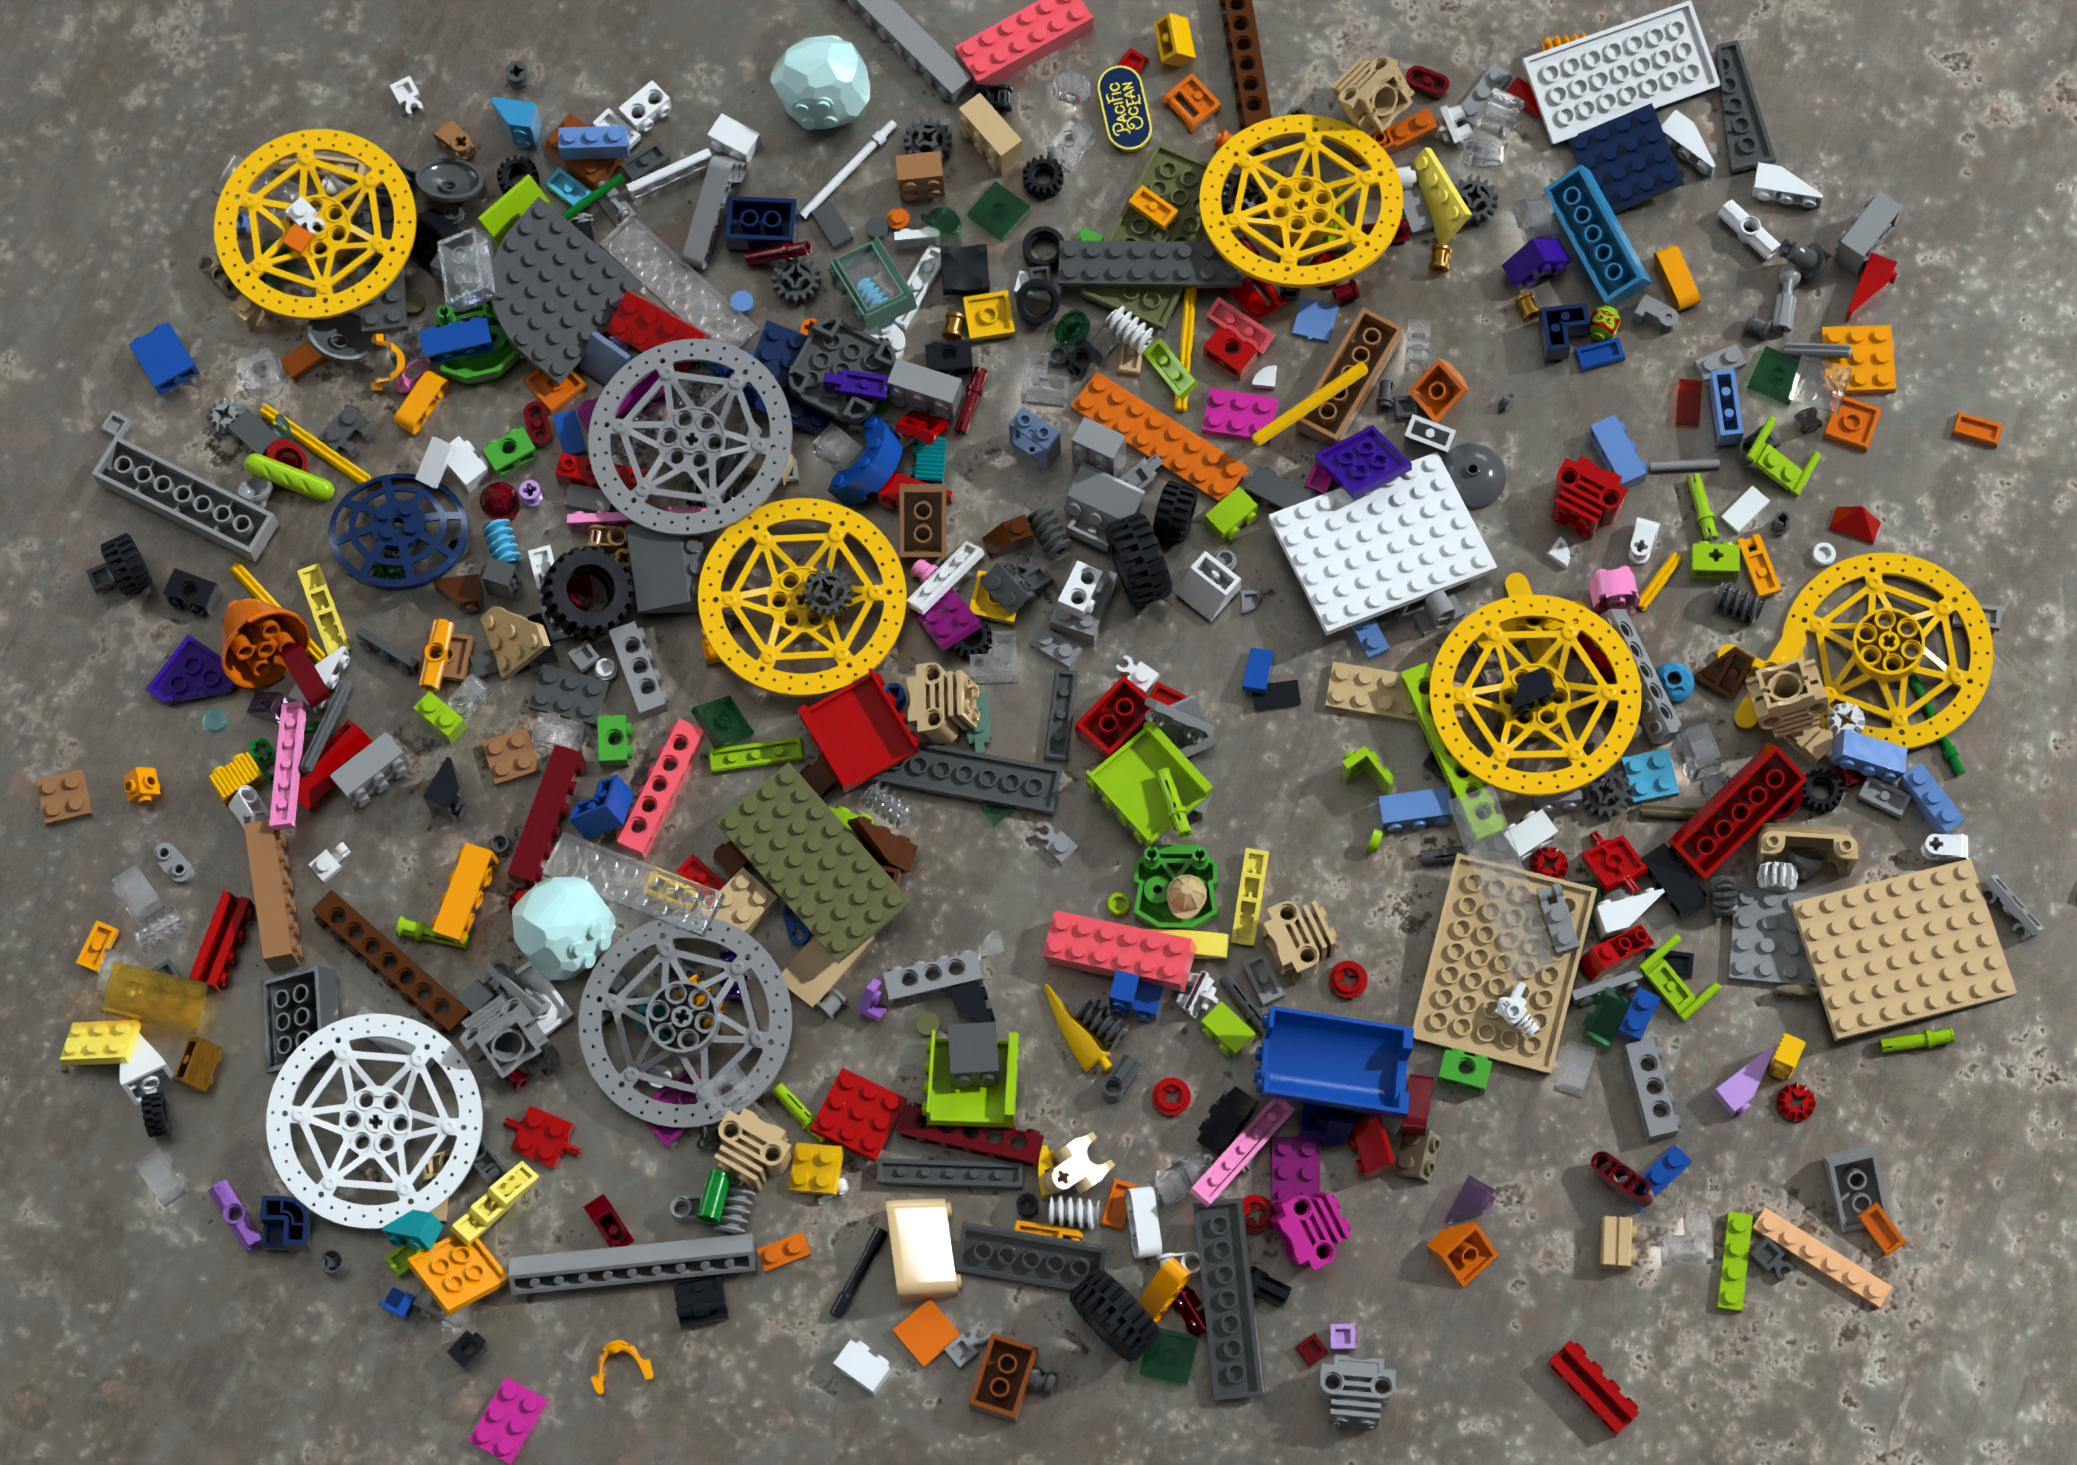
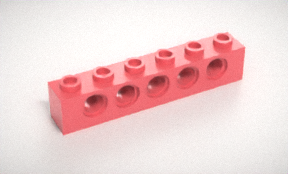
M680 718L676 725L673 724L671 726L666 745L663 744L659 749L657 755L659 759L656 765H652L648 771L647 778L649 779L646 785L640 787L635 806H631L627 812L626 819L628 820L625 826H621L616 834L619 849L644 860L707 737L705 729ZM677 744H686L685 749L681 751L675 750ZM668 764L676 765L672 771L664 770ZM658 784H664L666 786L665 789L661 792H657L654 790L655 786H657ZM647 805L655 806L652 812L643 811ZM636 826H645V829L642 832H633V829Z

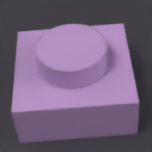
M1330 1324V1350H1355V1324Z

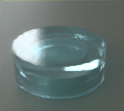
M212 708L204 714L203 723L210 732L218 733L226 728L228 718L223 710Z

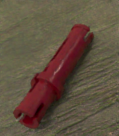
M809 241L793 244L786 242L782 246L749 250L745 253V261L748 265L781 259L789 261L793 260L794 257L810 255L812 248Z
M974 367L970 384L966 385V395L953 431L958 434L962 431V435H967L979 397L983 395L984 391L982 388L988 375V371L984 368H981V371H979V367Z

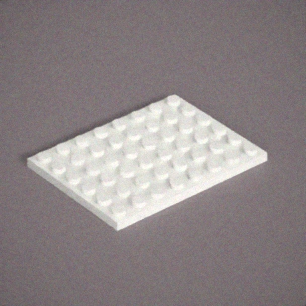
M1438 452L1411 461V471L1354 500L1341 487L1268 515V520L1326 636L1427 598L1436 591L1451 589L1497 570V565Z

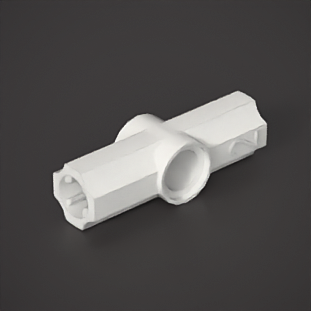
M1733 200L1726 202L1718 211L1717 215L1738 234L1739 240L1753 247L1765 260L1771 259L1779 250L1781 244L1761 227L1758 218L1749 216ZM1744 228H1751L1754 232H1747Z

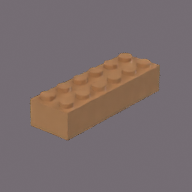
M1362 308L1311 395L1359 362H1363L1367 366L1368 373L1296 421L1295 430L1328 447L1342 441L1402 340L1403 327Z
M270 819L246 823L244 824L263 960L270 970L274 972L300 967L299 959L303 958L301 945L297 943L296 936H299V927L293 918V914L296 913L294 899H291L289 891H293L291 878L288 877L286 869H289L288 856L284 855L283 847L286 846L284 832L281 833V830L273 831L269 827Z

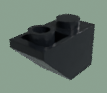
M1545 667L1522 676L1509 713L1511 717L1517 714L1523 716L1532 710L1531 708L1538 705L1544 707L1553 702L1556 689Z
M978 980L950 988L958 1017L970 1023L996 1022L992 1008L987 1009L985 1000H988L985 986L980 987Z

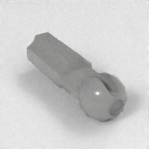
M1794 266L1784 267L1778 276L1783 289L1782 293L1776 296L1771 329L1778 333L1791 332L1797 300L1792 295L1793 287L1797 286L1801 279L1800 271Z

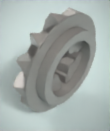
M224 398L221 401H215L212 407H208L207 422L213 431L220 434H229L228 427L243 413V410L234 400ZM228 411L231 418L221 420V416L218 413Z

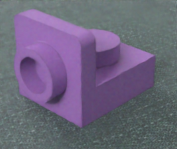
M873 978L865 988L857 1011L869 1019L879 1021L886 1013L887 1007L878 1003L882 996V992L879 991L882 981Z

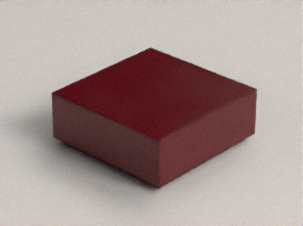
M1315 1333L1294 1348L1309 1368L1329 1354V1351Z

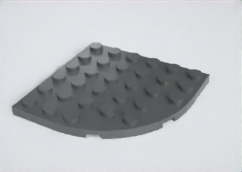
M539 196L503 238L495 253L489 278L491 307L496 321H498L504 332V336L518 353L557 386L561 385L586 355L585 350L591 333L594 331L601 335L605 333L626 291L638 294L644 287L641 281Z

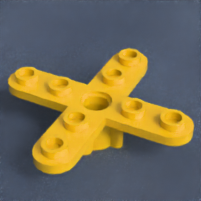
M1512 573L1508 575L1504 584L1508 597L1533 594L1529 582L1523 574ZM1578 600L1572 601V602H1575V603H1577V604H1579V605H1582V606H1584V607H1586V608L1588 609V607L1586 606V604L1583 603L1582 601H1578ZM1521 618L1499 625L1503 632L1562 630L1564 623L1544 618ZM1533 619L1536 620L1539 624L1533 626L1530 625L1527 621ZM1484 634L1476 639L1478 648L1483 651L1488 643V639ZM1550 639L1508 640L1512 645L1525 641L1533 663H1537L1552 646ZM1555 653L1546 665L1558 670L1559 661Z
M1799 628L1788 629L1768 660L1763 661L1756 657L1745 679L1756 676V670L1778 666L1798 658L1807 642L1805 632ZM1723 645L1718 651V658L1736 645ZM1749 692L1745 695L1734 715L1736 725L1742 729H1751L1758 722Z

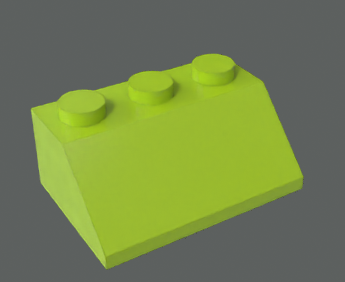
M529 174L478 217L484 237L496 249H498L508 231L538 196L550 205L548 198Z

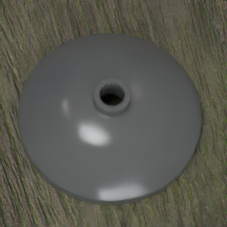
M440 158L423 164L416 172L415 183L418 190L432 200L442 203H459L476 196L483 188L484 178L482 172L470 162L455 158Z
M351 312L328 319L310 320L307 326L306 334L310 345L319 354L332 361L342 363L357 362L370 355L375 343L371 342L372 335L363 336L361 317Z
M1476 443L1461 444L1449 450L1441 459L1467 509L1475 510L1487 507L1501 496L1506 484V468L1502 459L1492 449ZM1475 468L1477 471L1475 473L1469 472V469Z

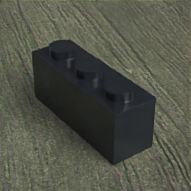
M1664 842L1641 858L1648 867L1646 875L1657 890L1664 889L1662 897L1680 921H1683L1705 906L1707 901L1706 892L1700 885L1694 883L1691 879L1693 876L1686 866L1682 867L1677 860L1678 855L1672 847L1668 848Z

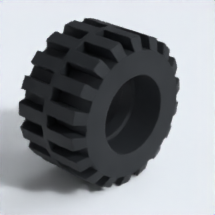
M1173 481L1167 482L1161 493L1153 522V530L1157 538L1179 544L1183 543L1188 535L1198 498L1197 488Z
M124 533L101 544V553L122 594L128 597L153 585L150 572L129 534Z

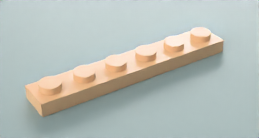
M1767 1208L1763 1210L1751 1229L1764 1238L1768 1236L1783 1250L1878 1309L1892 1289V1286Z

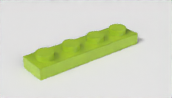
M1728 1212L1717 1309L1734 1312L1743 1311L1753 1215Z

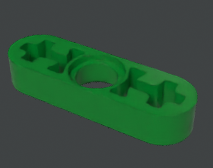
M256 738L250 743L249 751L273 789L272 780H274V774L267 773L266 767L270 763L276 762V753L266 739ZM259 745L265 747L264 751L268 756L267 758L263 759L260 752H257Z

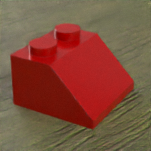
M1377 1116L1352 1128L1351 1137H1348L1351 1150H1356L1358 1159L1355 1160L1358 1173H1363L1365 1180L1392 1173L1395 1159L1382 1117Z

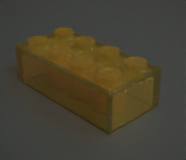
M113 961L100 1013L138 1020L142 1023L195 1035L208 983Z

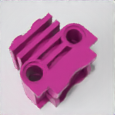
M1321 1191L1315 1193L1316 1197H1306L1291 1193L1271 1202L1276 1214L1268 1219L1273 1229L1280 1235L1283 1241L1284 1252L1289 1262L1302 1264L1303 1268L1310 1266L1313 1271L1330 1263L1336 1253L1333 1243L1340 1244L1343 1242L1341 1238H1351L1349 1233L1351 1226L1346 1218L1342 1219L1338 1211L1340 1204L1334 1195L1331 1196L1330 1193ZM1298 1202L1299 1208L1295 1212L1294 1205ZM1318 1246L1321 1248L1319 1255L1316 1254Z

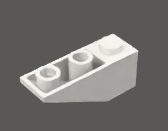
M1675 109L1661 126L1669 147L1682 160L1692 163L1700 173L1712 177L1716 165L1694 122Z
M1758 162L1752 197H1757L1763 201L1776 200L1783 204H1801L1806 208H1820L1823 198L1820 192L1782 166Z
M345 646L340 647L314 665L329 692L336 687L339 681L338 675L342 669L347 667L350 661V654ZM295 683L288 695L291 702L304 701L307 705V711L316 715L320 709L326 706L328 701L327 699L311 708L297 683Z
M1649 888L1642 891L1641 895L1633 896L1632 894H1626L1621 896L1618 901L1611 902L1608 899L1599 902L1591 914L1600 939L1613 937L1625 932L1664 893V889L1655 891V888Z

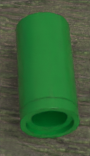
M716 1169L708 1170L696 1214L697 1219L712 1224L720 1223L732 1177L729 1173Z

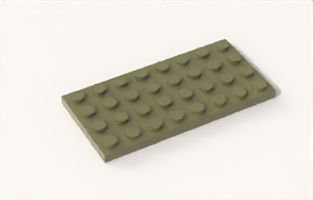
M1157 142L1129 199L1144 185L1176 208L1178 215L1163 230L1129 206L1127 201L1107 241L1209 242L1201 220L1199 201L1202 179L1209 163ZM1229 173V175H1228V177H1227V179H1226V181H1225V184H1228L1227 181H1228L1231 177H1233V178L1235 179V176H1236V175L1233 174V173ZM1222 206V211H1223V212H1224V210L1226 209L1227 206H1225V207ZM1083 287L1080 296L1112 310L1124 306V315L1131 311V318L1138 317L1140 322H1145L1147 325L1164 331L1185 288Z
M789 762L716 821V825L838 964L912 904L906 894Z

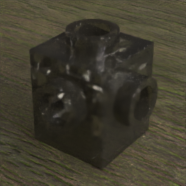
M546 1043L540 1046L542 1051L539 1054L523 1062L536 1081L544 1076H551L560 1065L557 1059L560 1054L552 1044L549 1046Z

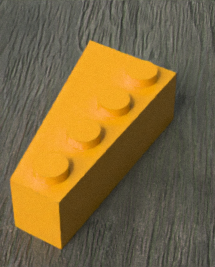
M465 843L464 848H460L457 854V867L449 875L448 883L450 885L448 891L442 894L440 912L434 916L431 924L432 931L436 936L462 945L475 919V914L472 912L474 909L477 910L483 901L482 890L486 886L489 887L492 881V868L497 869L500 863L493 851L469 843Z

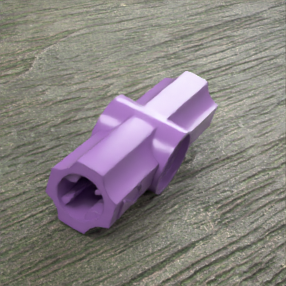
M219 1181L213 1185L208 1191L244 1251L247 1252L260 1246L262 1237L228 1181ZM235 1211H241L240 1218L236 1221H232V1213H234Z

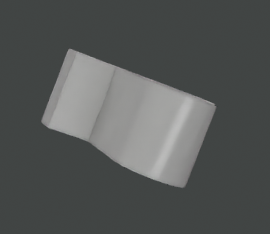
M1439 590L1426 598L1424 609L1415 613L1412 618L1423 637H1426L1465 617V612L1454 594L1447 597L1444 590Z

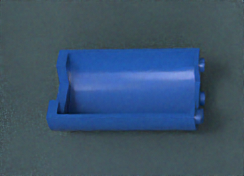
M1270 1006L1268 1014H1263L1261 1028L1264 1029L1261 1047L1257 1046L1255 1061H1259V1067L1255 1068L1253 1082L1257 1083L1256 1093H1258L1259 1097L1399 1119L1407 1117L1410 1092H1405L1407 1060L1413 1049L1414 1028Z

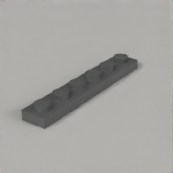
M878 1158L877 1184L1023 1189L1024 1163Z

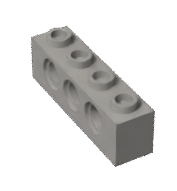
M635 621L608 630L641 720L667 712L666 703L670 701L666 690H660L658 683L662 679L658 669H653L650 662L654 661L650 647L647 649L644 647L643 641L646 640L642 627L637 628ZM631 646L638 647V650L634 653L627 652ZM640 666L646 668L643 673H635L636 668ZM647 687L654 688L650 694L642 693Z
M971 950L961 951L957 953V956L949 958L948 956H939L934 958V961L928 963L917 961L912 963L910 967L902 969L900 966L892 967L883 973L890 1006L951 992L950 988L978 980L979 985H984L977 952H971ZM953 967H960L963 971L959 975H952L950 970ZM931 972L939 974L938 979L935 981H930L926 977ZM909 977L916 980L912 986H905L903 984V981Z
M1654 1038L1625 1044L1623 1052L1647 1141L1652 1142L1676 1136L1679 1131L1678 1128H1681L1679 1115L1673 1112L1672 1105H1675L1672 1091H1668L1666 1086L1668 1074L1666 1068H1662L1659 1059H1662V1052L1659 1044L1655 1045ZM1641 1063H1650L1653 1066V1070H1643ZM1655 1085L1658 1087L1659 1093H1649L1647 1086ZM1661 1108L1666 1116L1659 1118L1654 1115L1653 1110Z

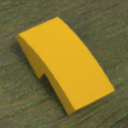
M1047 1145L1041 1148L1038 1165L1042 1201L1051 1198V1194L1046 1192L1042 1186V1177L1048 1170L1054 1167L1053 1165H1057L1054 1151H1049Z

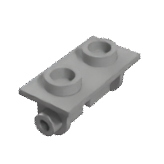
M600 181L599 183H597L596 187L599 188L606 182ZM615 187L597 199V202L617 227H620L636 216V213Z

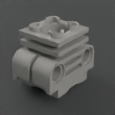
M499 995L461 1022L466 1030L460 1036V1041L488 1082H491L498 1076L502 1079L505 1078L523 1062L539 1054L542 1051L540 1046L549 1041L526 1005L519 998H513L506 1002L502 995Z
M1335 1355L1333 1364L1321 1363L1319 1395L1325 1402L1330 1403L1329 1422L1334 1423L1335 1427L1347 1428L1348 1424L1359 1425V1429L1373 1430V1426L1378 1427L1381 1407H1385L1392 1400L1395 1389L1396 1370L1384 1369V1359L1378 1358L1357 1360L1345 1355ZM1334 1383L1338 1388L1329 1389L1326 1384ZM1382 1387L1387 1393L1380 1394L1376 1391V1388Z

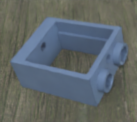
M1022 406L1009 423L1010 445L1048 470L1061 453L1060 431ZM1031 448H1034L1035 451H1034V452H1030V449H1031Z

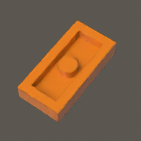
M803 1232L757 1249L765 1273L811 1256Z

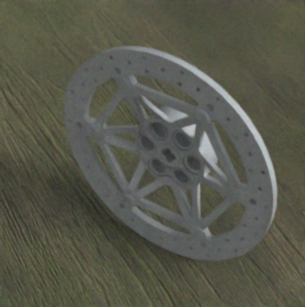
M682 339L664 343L641 353L625 364L608 382L598 398L593 410L588 433V451L592 471L599 487L610 503L626 518L645 529L671 536H699L717 532L748 517L769 498L785 472L791 453L793 440L791 413L785 395L775 377L760 361L749 353L733 345L710 339ZM695 361L708 362L726 367L735 373L730 379L675 371L674 364ZM658 371L660 378H658L624 419L615 418L621 404L630 391L647 376ZM679 381L724 387L704 405L697 407L681 387ZM747 384H751L755 388L766 407L770 425V437L768 439L760 438L743 392ZM672 386L686 404V407L676 411L673 404ZM664 387L667 418L664 421H633L657 392ZM728 395L720 416L710 411ZM735 397H738L752 435L751 437L726 430L724 427ZM684 420H691L689 425L681 426ZM713 422L711 428L704 429L705 424ZM659 430L657 440H653L635 431ZM613 435L621 437L637 481V485L631 491L620 479L613 462L611 451V437ZM630 437L659 450L658 458L644 478L630 443ZM669 437H676L674 442L666 443ZM729 439L746 445L729 449ZM714 443H721L719 448L711 449ZM748 453L717 488L716 471L722 467L726 458ZM757 455L766 456L762 467L752 482L735 498L727 503H723L721 499L723 494ZM677 457H683L682 462L674 464V460ZM706 460L703 466H696L698 461ZM665 463L671 471L653 480ZM676 476H680L685 479H693L702 491V494L659 489L657 487ZM709 476V489L701 480L702 478ZM650 496L702 502L706 504L707 510L696 513H673L655 508L645 502Z
M680 915L661 918L643 924L621 937L606 951L592 970L585 985L579 1008L578 1028L581 1050L589 1071L599 1087L614 1103L629 1114L655 1125L670 1128H697L721 1122L728 1110L735 1114L740 1113L743 1108L753 1104L768 1089L785 1061L792 1035L793 1018L790 995L785 979L773 958L760 943L749 934L727 922L704 916ZM661 935H666L664 939H661ZM699 939L709 941L729 949L737 954V957L730 963L675 949L674 940ZM656 945L659 954L617 995L609 993L608 991L613 981L626 964L644 950ZM751 956V959L746 960V957ZM681 958L724 969V972L697 984L688 980L677 959ZM662 963L661 988L652 997L627 999V996ZM670 963L681 981L669 983ZM750 969L758 977L766 995L769 1009L768 1032L758 1031L744 979V975ZM728 978L716 998H713L706 990ZM735 982H738L749 1023L748 1029L723 1015L719 1010V1006ZM675 990L683 991V996L678 1001L671 999V995ZM698 996H705L706 1003L701 1007L695 1006V999ZM601 997V998H602V1001H601V1002H598V1001H597L598 998ZM648 1005L646 1017L629 1009L627 1006ZM659 1007L666 1009V1013L662 1018L654 1017V1012ZM604 1010L613 1012L627 1068L620 1074L613 1066L604 1045L602 1034V1015ZM684 1013H686V1016L689 1019L684 1020L683 1023L680 1024L681 1022L679 1021L678 1017H683ZM622 1014L646 1025L649 1032L635 1061L632 1058ZM704 1019H711L712 1026L707 1030H703L700 1027L701 1022ZM724 1023L744 1036L718 1035L720 1024ZM664 1030L672 1031V1037L668 1041L660 1040V1035ZM688 1036L695 1037V1043L691 1047L683 1045L684 1039ZM773 1040L774 1044L769 1045V1041ZM656 1042L663 1051L642 1065L652 1043ZM711 1043L744 1044V1047L709 1080L708 1046ZM754 1047L762 1049L763 1052L758 1062L747 1077L729 1092L715 1098L712 1089ZM700 1053L701 1079H699L689 1062L688 1056ZM672 1054L677 1055L691 1077L693 1085L646 1074V1072ZM639 1080L696 1094L697 1103L687 1105L665 1103L647 1097L633 1087ZM623 1082L625 1084L624 1087H620V1083ZM707 1104L711 1105L709 1109L705 1108Z

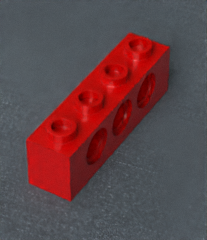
M566 453L560 454L555 471L558 484L569 486L572 483L601 489L593 474L589 458ZM614 464L622 482L630 491L633 490L637 485V481L632 467ZM640 469L644 478L649 471Z

